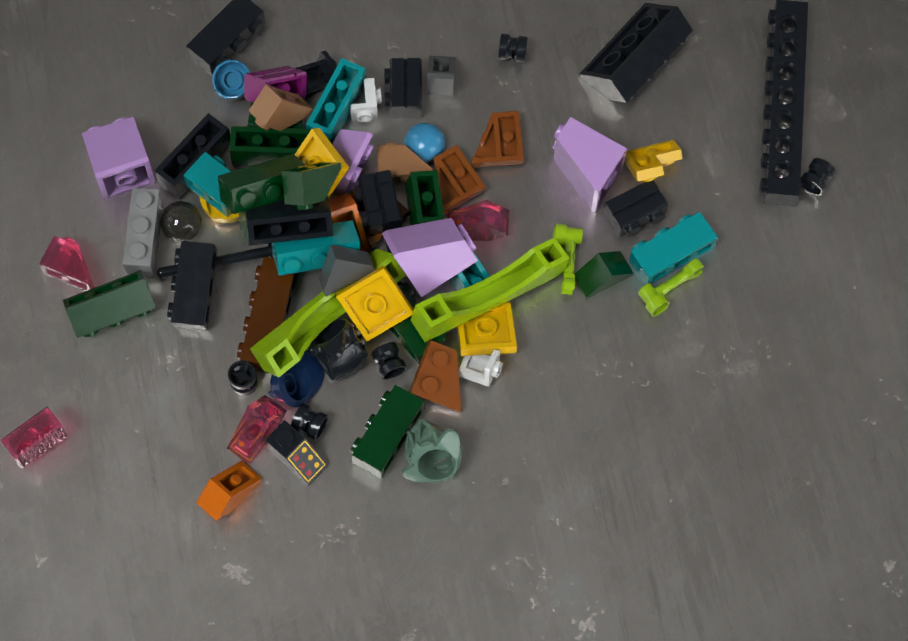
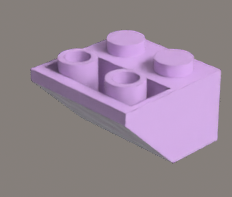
M340 129L332 145L349 166V169L332 193L341 196L347 190L352 192L374 145L370 144L373 134Z

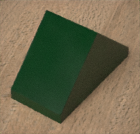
M621 251L598 253L574 273L575 282L585 299L634 275Z

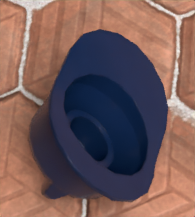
M305 351L301 360L280 377L271 375V390L268 392V395L275 397L292 408H298L322 386L324 369L315 356H311L308 351Z

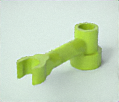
M555 223L553 238L555 237L559 244L565 247L564 251L570 258L563 272L561 294L572 295L575 289L576 244L581 245L583 229L567 227V224Z
M698 258L692 260L682 271L656 288L649 283L638 291V295L646 303L645 308L653 317L658 316L668 308L670 302L664 296L685 281L696 278L703 273L701 268L704 265Z

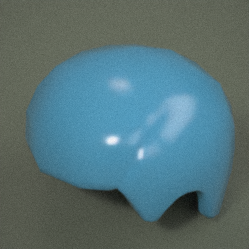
M226 60L216 66L212 75L213 88L224 99L239 100L244 97V76L246 73H251V71L238 60Z
M420 123L411 127L404 138V145L425 163L434 160V157L445 152L447 149L444 134L437 126L429 123Z

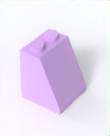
M134 117L119 118L111 124L94 126L82 133L104 200L131 192L132 188H143L156 183Z
M570 117L565 125L562 123L559 125L554 134L556 139L552 147L555 150L554 162L590 210L596 213L623 171L627 148Z
M452 218L390 229L382 233L394 258L421 297L478 261L473 253L477 247L462 224L456 226Z

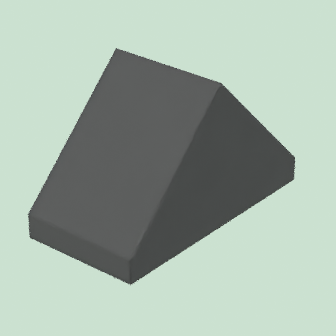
M429 56L427 94L454 96L456 57Z
M331 245L319 276L325 296L375 271V267L368 252Z

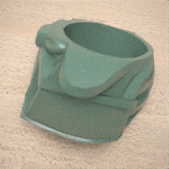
M419 419L418 423L410 431L407 430L404 455L408 461V466L402 469L403 476L413 482H439L449 479L455 474L461 464L463 448L460 445L458 433L453 428L445 430L428 420ZM447 458V460H446L445 462L438 463V462H440V461H442V460H444V459Z

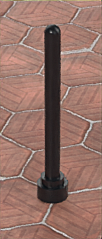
M268 243L266 247L217 256L215 268L262 259L264 257L273 258L272 243ZM178 265L160 267L156 274L159 278L177 275Z

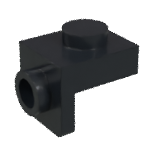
M325 50L320 52L316 62L295 68L306 72V94L326 88L337 67V63Z

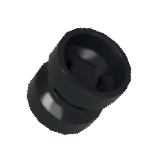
M501 33L498 60L506 61L510 58L516 62L524 63L528 37L519 36L513 38L509 34Z
M814 158L809 164V171L802 175L800 185L810 194L821 196L827 188V181L833 179L836 170L826 160Z
M395 342L385 343L371 352L374 362L378 363L380 367L379 374L383 380L395 378L407 370L405 361L398 355L399 348Z
M241 360L230 366L228 379L232 390L242 396L253 393L258 385L253 365Z
M302 403L292 419L291 426L298 432H306L309 438L316 441L324 431L329 416L323 412L316 413L312 411L310 406Z

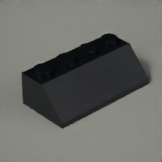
M644 3L579 75L608 99L627 103L636 96L637 91L646 82L651 80L656 70L669 60L670 55L686 41V38L693 29L678 6Z

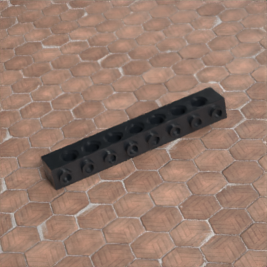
M776 0L774 9H769L768 25H772V33L768 32L766 45L768 49H771V56H767L765 72H770V78L765 81L764 96H769L768 104L764 105L763 120H767V129L764 128L762 133V145H766V153H762L760 165L761 169H765V178L760 179L759 194H764L763 204L796 207L800 197L808 2ZM782 28H787L792 32H785ZM780 52H788L791 56H784ZM785 75L790 80H783L779 76ZM784 99L789 104H782L778 100ZM783 123L788 128L782 129L778 127L777 124ZM775 148H783L787 153H779ZM775 172H781V173H783L786 177H785V178H779V177H777L774 173H775Z

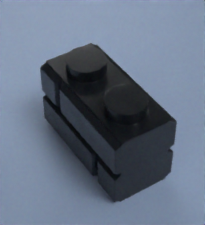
M391 58L390 68H384L385 84H390V92H385L384 94L385 108H390V117L421 118L422 59Z
M385 170L375 174L360 175L358 177L359 186H354L357 203L363 202L364 210L360 211L362 227H368L369 235L382 234L386 230L401 228L402 219L391 171Z
M653 180L644 182L606 201L603 212L618 237L625 234L633 236L642 229L641 226L649 222L653 225L663 220L668 209V202L663 194L660 193L658 186Z

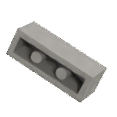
M132 188L123 257V267L126 275L141 270L144 278L155 277L163 210L160 190Z

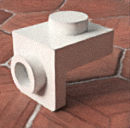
M374 78L364 79L366 103L350 105L351 120L368 122L378 118L377 104L382 103L381 88H375Z
M494 349L491 356H464L458 368L459 377L489 387L493 377L498 378L502 369L503 362L499 361L500 351Z

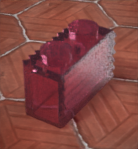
M47 406L3 437L1 442L19 467L25 468V465H29L30 461L34 462V458H39V455H43L44 451L48 452V448H53V445H57L58 441L62 442V438H67V433Z

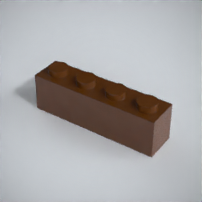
M264 257L262 266L258 265L256 268L255 282H258L256 291H251L249 298V307H252L250 317L246 316L243 324V333H246L244 343L240 342L237 350V359L251 363L255 371L264 373L268 372L262 369L250 348L288 319L298 273L279 276L274 258Z

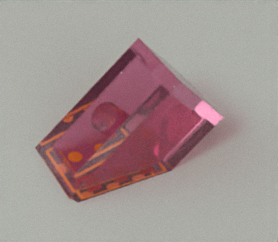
M484 200L448 212L447 218H452L456 226L460 224L464 226L472 241H492L508 235L509 210L491 201Z
M54 236L39 263L43 273L84 291L95 288L81 249L78 246L79 244L69 237L62 239Z
M266 395L248 405L227 449L247 464L252 463L266 445L265 439L281 424L287 410Z

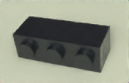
M232 0L186 45L189 59L212 76L216 66L229 60L235 53H240L246 47L247 41L253 35H258L263 30L266 23L264 11L251 0Z
M208 113L154 170L158 184L179 200L189 189L186 186L183 175L204 152L208 153L211 157H219L230 145L229 128Z
M328 195L325 201L314 203L313 208L298 210L296 205H287L282 200L245 211L249 245L333 236Z
M181 241L180 248L175 250L174 263L178 265L177 275H173L171 280V292H174L173 303L169 302L167 318L171 319L174 327L208 330L218 250L215 244Z

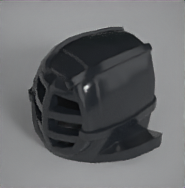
M347 318L334 320L320 332L308 347L310 355L315 356L332 382L340 380L358 370L368 357L364 337L356 325Z

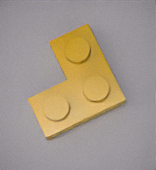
M674 140L628 150L626 151L624 163L637 181L649 182L656 179V177L664 175L663 166L671 165L674 161L681 160L682 152Z

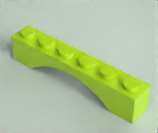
M554 237L531 248L509 266L483 281L458 291L439 293L416 304L410 320L424 342H427L562 275L570 258Z
M376 249L369 254L375 270L384 265L396 283L406 276L392 253ZM351 284L328 296H325L322 291L251 347L250 350L262 369L274 376L280 377L298 363L308 346L320 332L346 312L336 298V294Z

